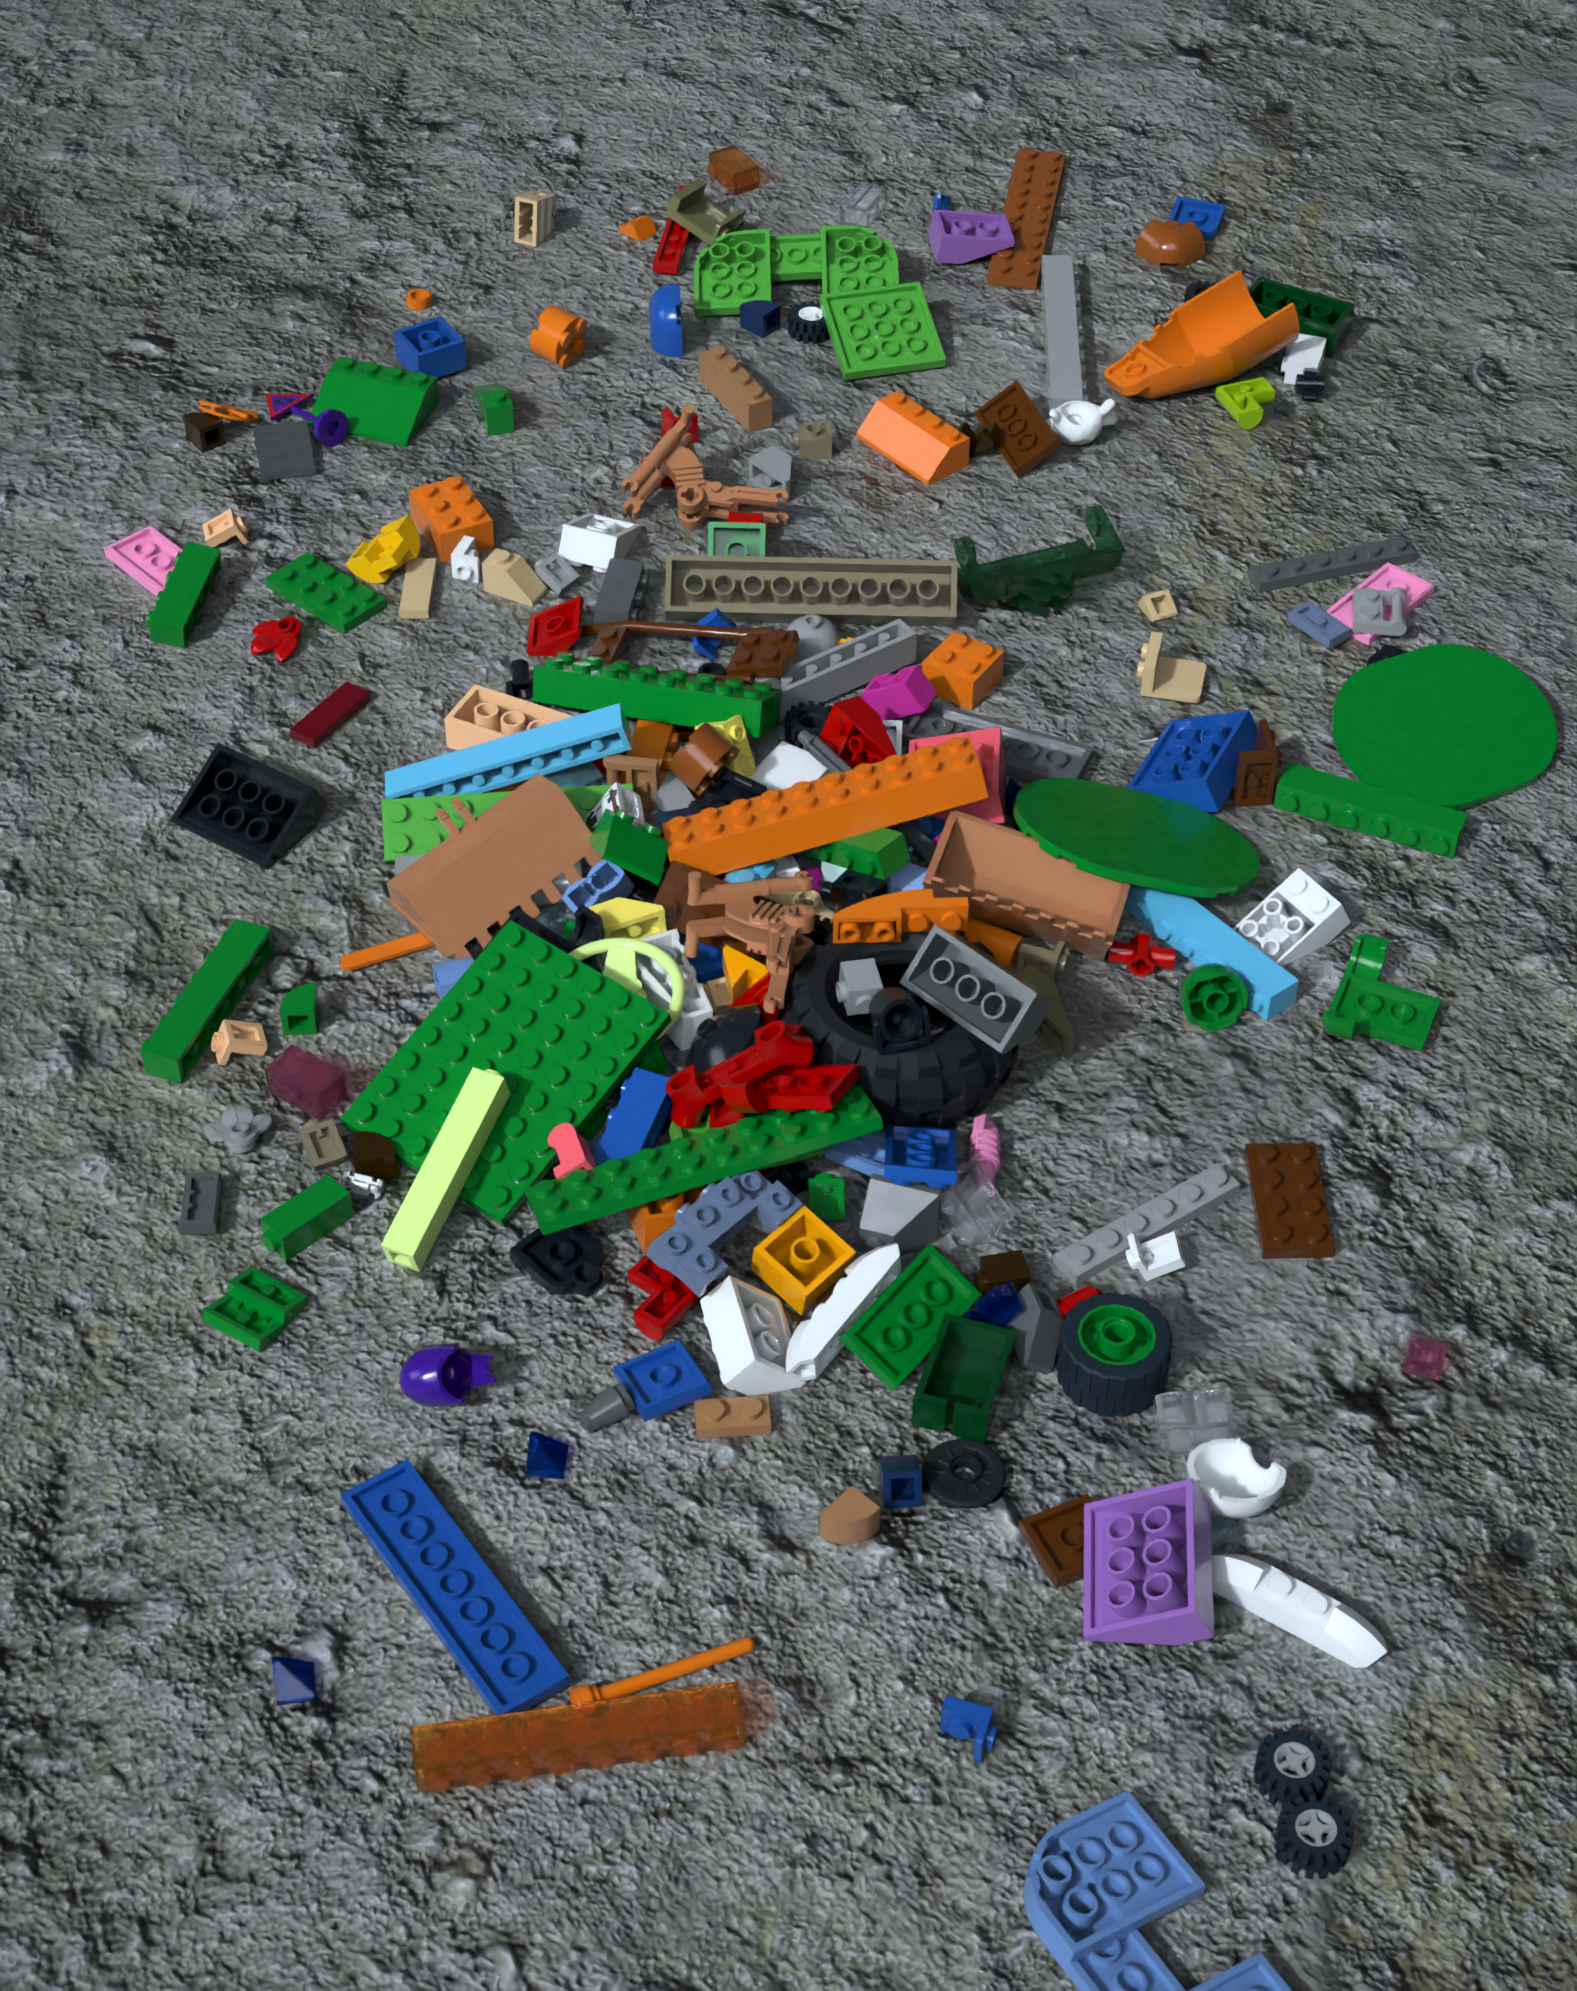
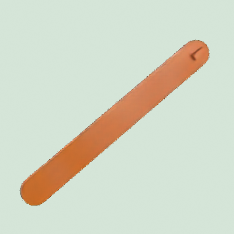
M495 922V923L492 924L490 927H488L486 930L491 929V928H495V927L499 926V924H498L497 922ZM419 932L343 955L339 963L341 969L353 971L429 948L433 945Z

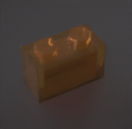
M735 145L709 153L708 172L710 176L734 196L759 188V166Z

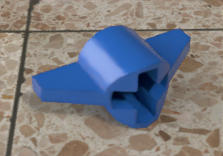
M940 193L935 194L932 212L934 209L949 210L951 197Z

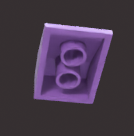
M933 210L928 237L936 263L943 265L963 264L1012 247L1015 244L1006 214Z

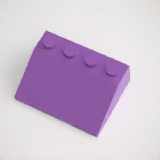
M1193 1478L1084 1504L1083 1637L1086 1641L1181 1645L1214 1637L1211 1504Z

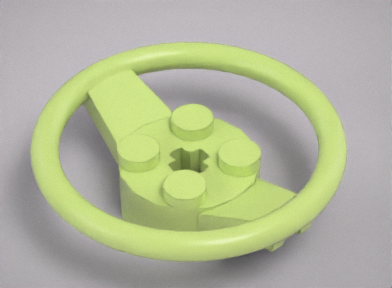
M607 938L587 943L568 953L582 961L593 955L608 952L603 975L648 1000L646 992L637 975L636 953L652 958L667 971L671 979L673 991L671 1003L666 1011L670 1013L672 1021L655 1041L667 1033L679 1018L685 1003V979L676 961L658 946L633 938Z

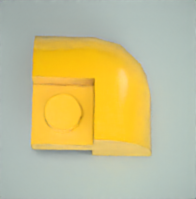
M409 515L381 527V534L374 537L369 544L367 541H363L345 563L348 569L360 579L378 584L386 582L392 572L403 563L417 558L420 551V536L416 525Z

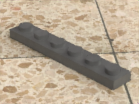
M1404 537L1392 538L1249 567L1248 578L1258 592L1261 593L1376 570L1387 562L1395 566L1415 561L1416 552Z

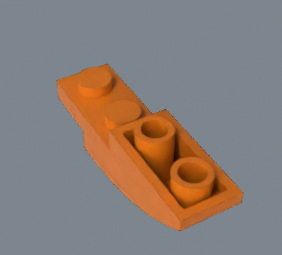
M917 889L894 892L863 900L833 914V944L901 942V933L930 932L934 924L953 931H967L968 897L934 898L933 889Z

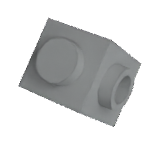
M868 958L840 962L839 982H836L838 1002H844L848 1016L869 1014V1004L872 997L883 989L875 959Z

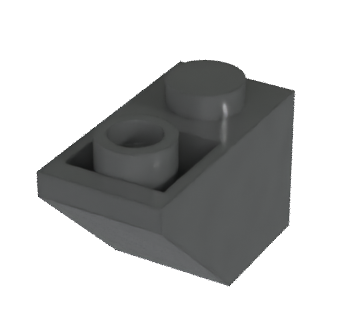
M1028 1283L1006 1302L999 1311L1005 1323L1004 1328L1017 1331L1015 1349L1017 1351L1016 1358L1019 1363L1026 1369H1033L1048 1375L1054 1365L1059 1345L1061 1324L1064 1317L1052 1292Z

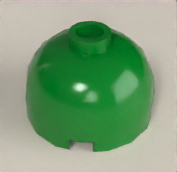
M1210 963L1202 964L1186 975L1180 987L1179 1000L1183 1012L1190 1023L1200 1026L1205 1031H1219L1233 1025L1238 1020L1237 1016L1242 1008L1245 1011L1248 1005V992L1242 979L1232 969L1222 964Z

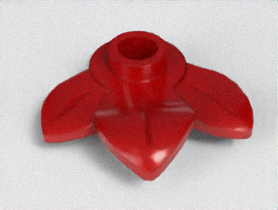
M285 617L279 621L269 620L257 625L252 630V633L256 636L251 643L252 655L255 656L273 650L279 662L288 659L298 647L297 641L302 634L300 621L295 617Z

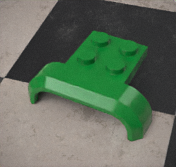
M1369 934L1356 936L1347 968L1330 1008L1323 1011L1322 1024L1327 1034L1353 1041L1357 1033L1423 1052L1439 1011L1441 999L1379 981L1390 940Z

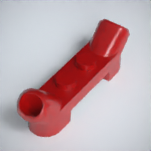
M777 1020L754 1031L755 1045L701 1073L695 1064H692L679 1071L668 1080L665 1086L666 1093L674 1101L670 1113L672 1121L677 1126L686 1129L699 1126L705 1105L721 1097L717 1082L742 1084L743 1082L756 1081L762 1078L765 1073L780 1065L806 1069L811 1065L814 1055L812 1039L810 1036L791 1033L784 1021Z

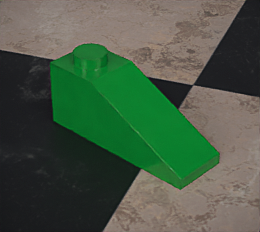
M501 384L473 387L488 436L515 432L513 404L508 390Z

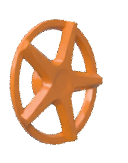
M200 400L198 404L200 410L226 420L256 422L259 419L257 411L235 408L228 402L221 405Z

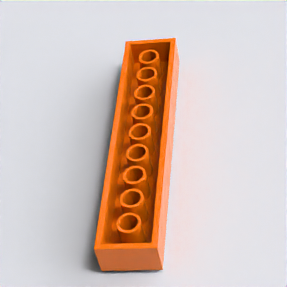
M955 737L946 743L933 747L923 746L915 752L905 755H892L884 761L877 763L860 764L849 771L841 773L832 772L817 780L810 782L800 781L792 785V787L778 791L769 790L762 793L761 796L747 800L737 799L729 805L719 808L710 807L687 817H674L668 822L662 823L664 839L669 843L667 854L670 863L674 860L711 876H716L989 797L981 764L970 737Z

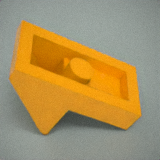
M726 945L722 949L723 972L732 1003L742 995L746 988L749 989L769 971L766 969V965Z

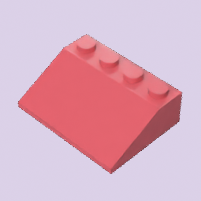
M1001 727L909 741V753H912L923 746L933 747L946 743L955 737L964 738L969 736L981 764L989 798L952 809L996 824L1005 823L1007 757ZM951 809L929 816L947 820Z

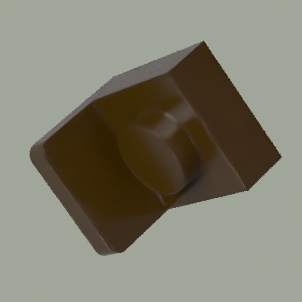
M967 422L960 424L958 428L960 432L970 438L969 458L995 446L1002 432L996 422L988 427L981 426L974 432Z

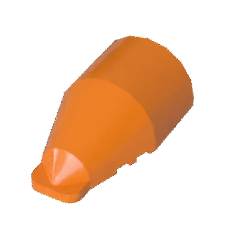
M1238 270L1175 308L1168 314L1170 319L1163 326L1158 324L1153 328L1154 334L1147 341L1142 339L1125 356L1106 368L1104 376L1107 384L1121 395H1136L1148 400L1227 383L1298 339L1300 327L1295 305L1290 303L1269 317L1264 318L1249 294L1242 272Z

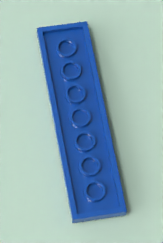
M408 1459L340 1494L341 1503L500 1724L505 1723L570 1685L569 1674Z

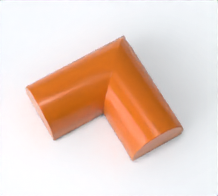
M972 916L968 918L967 931H964V937L968 938V941L971 943L981 942L993 953V957L997 961L1011 968L1018 959L1022 943L1026 944V938Z

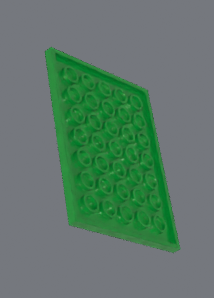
M509 920L342 1115L340 1121L343 1126L353 1132L367 1131L382 1135L393 1145L396 1159L418 1173L472 1068L483 1071L486 1069L497 1071L505 1078L510 1096L458 1199L504 1227L526 1200L524 1188L534 1186L537 1182L541 1181L559 1159L557 1153L548 1144V1136L552 1129L559 1124L570 1123L580 1134L672 1021L670 1013Z

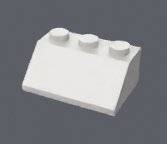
M729 1275L700 1300L704 1314L703 1320L712 1341V1351L716 1356L721 1372L720 1378L727 1388L747 1396H756L802 1387L806 1383V1381H800L786 1374V1352L792 1336L779 1298Z

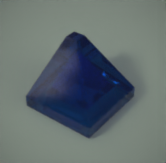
M530 1431L526 1477L564 1479L569 1445L539 1432Z
M282 1656L271 1657L276 1706L317 1700L314 1662Z

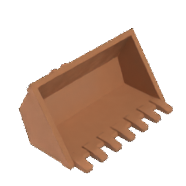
M537 773L476 818L472 816L461 799L456 796L451 800V804L465 823L459 829H457L446 811L442 808L435 811L437 819L450 837L386 884L390 895V905L446 958L453 954L458 959L471 956L464 945L473 938L484 949L492 939L486 929L495 922L502 927L510 917L509 912L518 905L530 917L535 919L539 916L540 910L530 898L537 891L541 890L550 903L558 902L562 895L552 880L560 874H563L570 885L583 879L574 866L579 860L584 858L592 868L602 858L588 843L593 832L586 826L560 786Z
M951 809L924 877L923 889H933L934 898L968 897L969 916L1055 945L1058 944L1059 940L1065 941V948L1102 961L1104 960L1108 949L1112 946L1131 884L1102 878L1076 868V863L1065 857L1056 859L1040 849V842L1032 835L1027 837L1023 832Z

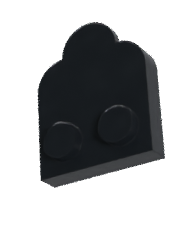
M580 1225L544 1236L540 1228H537L510 1249V1258L552 1294L564 1295L573 1291L578 1295L589 1296L597 1293L603 1285V1274L600 1269L604 1262V1248L598 1240Z

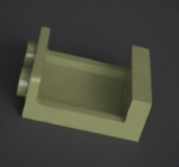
M698 178L672 195L665 215L712 246L715 244L714 239L719 236L742 229L744 225L743 217L746 211L741 208L730 215L702 196L707 183Z

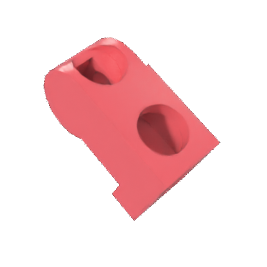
M562 1123L552 1129L548 1136V1144L557 1153L561 1163L553 1168L557 1180L567 1177L574 1170L583 1169L588 1171L597 1166L587 1141L578 1134L572 1124Z

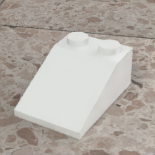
M589 512L563 524L558 554L563 559H566L569 565L583 566V564L593 566L594 571L606 573L610 558H625L640 533L642 525Z

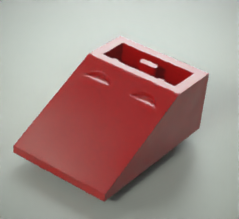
M859 695L833 704L819 738L853 769L860 764H873L884 761L889 756L897 755L879 713Z

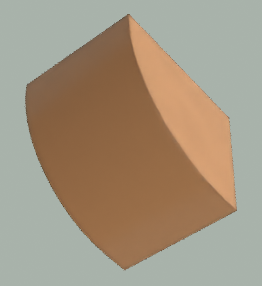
M852 1485L820 1512V1536L833 1543L845 1545L866 1541L880 1530L881 1507Z

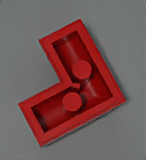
M646 1255L627 1272L628 1281L650 1294L633 1312L634 1322L646 1337L656 1341L662 1339L707 1291L706 1288L705 1293L699 1298L679 1278L669 1271L658 1267Z

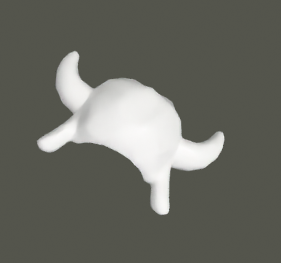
M1107 399L1101 406L1087 401L1075 400L1065 402L1056 409H1051L1049 412L1051 418L1045 420L1058 439L1065 444L1083 445L1091 443L1100 434L1103 426L1116 425L1118 422L1117 414L1111 410L1116 402L1112 399Z

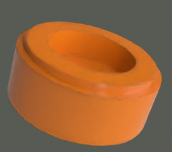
M425 289L409 291L406 294L407 307L416 311L430 308L432 305L431 293Z

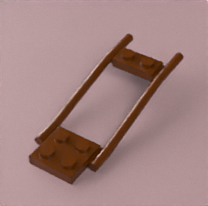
M636 620L582 625L580 636L598 635L588 656L601 657L603 662L608 663L620 660L631 637L630 632L739 640L726 669L727 675H715V679L725 681L726 678H739L743 680V684L754 685L755 678L785 676L800 640L797 630L775 631L774 626L744 629ZM687 672V675L697 676V674H700Z

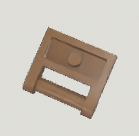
M620 753L603 757V765L607 773V785H613L615 782L619 783V770L626 771V784L633 783V792L641 797L643 812L650 813L653 811V796L659 788V760L625 756Z

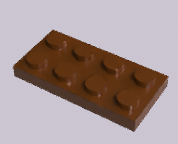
M1017 380L973 412L982 426L988 427L996 422L1002 432L995 445L1018 478L1063 446Z
M672 860L653 904L663 906L666 929L672 930L677 928L678 933L686 937V924L689 921L725 916V904L698 906L687 904L689 892L688 874L693 871L701 873L702 889L714 888V885L727 884L728 882ZM762 896L753 897V901L756 904L761 900H764L765 904L772 902V906L777 903ZM729 935L699 938V943L721 952L727 945L766 965V955H762L761 951L754 953L753 949L747 951V943Z
M1315 1143L1245 1144L1244 1156L1262 1259L1333 1258L1335 1246Z

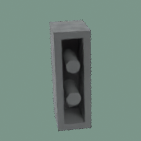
M610 558L594 608V624L628 620L638 621V608L643 607L644 591H647L649 586V574L645 573L644 561Z

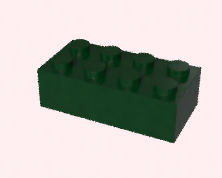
M1259 277L1248 290L1264 318L1293 303L1298 316L1299 333L1327 338L1325 355L1332 356L1352 330L1355 304L1263 277Z

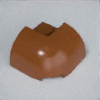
M1154 219L1141 231L1134 253L1159 267L1162 263L1177 264L1178 268L1205 258L1206 252L1203 235L1193 222L1189 221L1181 225L1173 219L1165 223Z

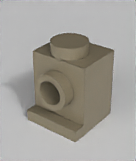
M826 420V425L813 423L799 425L798 432H793V447L799 448V459L832 458L831 420Z

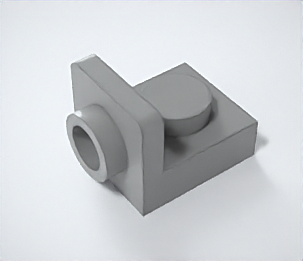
M557 552L547 559L545 557L540 558L532 568L537 576L558 596L575 584L580 577Z

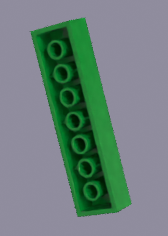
M558 652L556 656L546 658L544 662L534 666L533 702L589 711L620 703L626 717L695 727L705 722L726 721L733 716L741 715L747 736L760 738L779 725L782 689L772 688L770 683L756 682L754 685L743 684V680L739 678H726L725 681L717 680L715 675L707 673L691 676L687 675V671L681 669H670L669 672L659 671V667L655 665L634 667L630 666V662L623 660L608 663L603 662V658L597 656H586L585 659L576 658L575 654L571 652Z

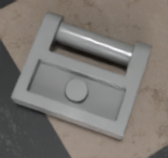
M1394 587L1389 591L1372 588H1354L1352 596V633L1389 636L1403 635L1407 630L1406 621L1403 619V603L1406 600L1405 590L1401 587ZM1383 605L1391 606L1392 619L1390 621L1383 620Z

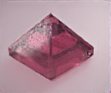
M1412 1335L1403 1372L1439 1381L1448 1345Z

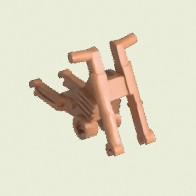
M689 404L683 407L679 421L672 429L667 431L649 455L642 459L641 465L632 476L625 478L621 482V491L626 492L630 488L631 496L623 504V513L628 514L632 510L633 519H637L640 516L641 507L653 492L661 487L662 481L667 476L672 479L675 485L677 505L679 507V524L686 530L699 529L703 525L704 519L708 517L728 520L729 511L763 513V521H768V527H774L775 529L779 527V520H782L785 525L789 523L788 514L783 510L772 511L742 507L743 503L777 508L779 506V498L784 503L789 502L786 490H769L744 486L728 487L721 485L717 481L705 480L702 463L697 459L696 450L692 443V434L686 433L692 426L691 419L694 412V407ZM695 514L693 519H687V516Z
M697 871L690 872L688 874L689 892L687 904L690 906L725 904V916L689 921L686 924L684 956L688 958L697 957L700 937L729 935L747 943V951L753 949L754 953L761 951L762 955L767 956L766 969L770 971L771 978L767 995L764 996V1011L774 1014L776 1007L783 1009L789 976L793 971V964L798 965L806 953L813 947V941L802 934H807L814 930L815 910L810 906L802 904L783 905L780 907V904L776 903L772 906V902L765 904L764 900L756 904L753 901V897L811 891L813 878L808 877L809 872L799 871L793 877L762 878L755 881L714 885V888L702 889L701 873Z

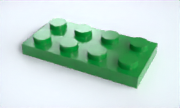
M308 552L265 578L267 588L344 634L387 607L384 596Z
M929 1243L839 1340L893 1391L931 1351L933 1344L936 1343V1336L945 1313L961 1317L979 1298L981 1293Z

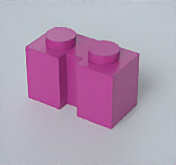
M914 665L900 669L895 675L889 672L874 676L861 694V697L879 713L881 720H900L904 716L920 715L928 710L930 702L937 691L920 667Z

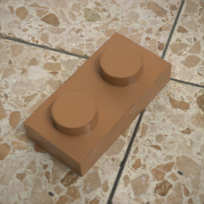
M768 1395L698 1399L694 1401L696 1439L771 1434Z

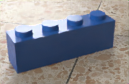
M635 1067L631 1077L624 1080L617 1107L611 1108L607 1117V1128L603 1136H599L596 1139L593 1147V1157L597 1166L610 1159H621L636 1154L642 1149L654 1148L674 1102L665 1091V1086L670 1079L669 1077Z

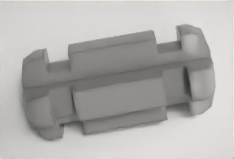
M350 1170L344 1173L341 1185L346 1190L350 1188L351 1193L371 1197L372 1194L374 1199L381 1198L385 1189L383 1179L378 1178L377 1181H374L375 1177L358 1172L352 1175L353 1171Z

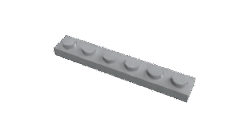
M1216 1163L1055 1253L1053 1264L1077 1286L1126 1258L1125 1251L1130 1249L1128 1235L1134 1233L1142 1244L1170 1233L1239 1194L1241 1184L1220 1164Z

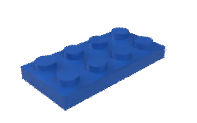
M887 1123L884 1179H891L890 1181L897 1185H910L912 1181L924 1182L927 1186L938 1189L947 1188L948 1185H956V1130L921 1126L903 1127Z

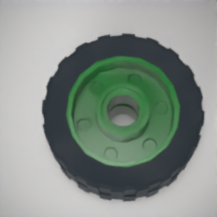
M1096 1294L1076 1303V1306L1070 1308L1066 1313V1318L1062 1321L1056 1370L1058 1371V1382L1062 1385L1063 1392L1079 1407H1083L1091 1413H1098L1108 1417L1130 1416V1414L1145 1411L1147 1407L1154 1405L1158 1401V1397L1163 1394L1168 1378L1173 1341L1166 1318H1163L1161 1312L1156 1307H1152L1143 1299H1138L1128 1294Z

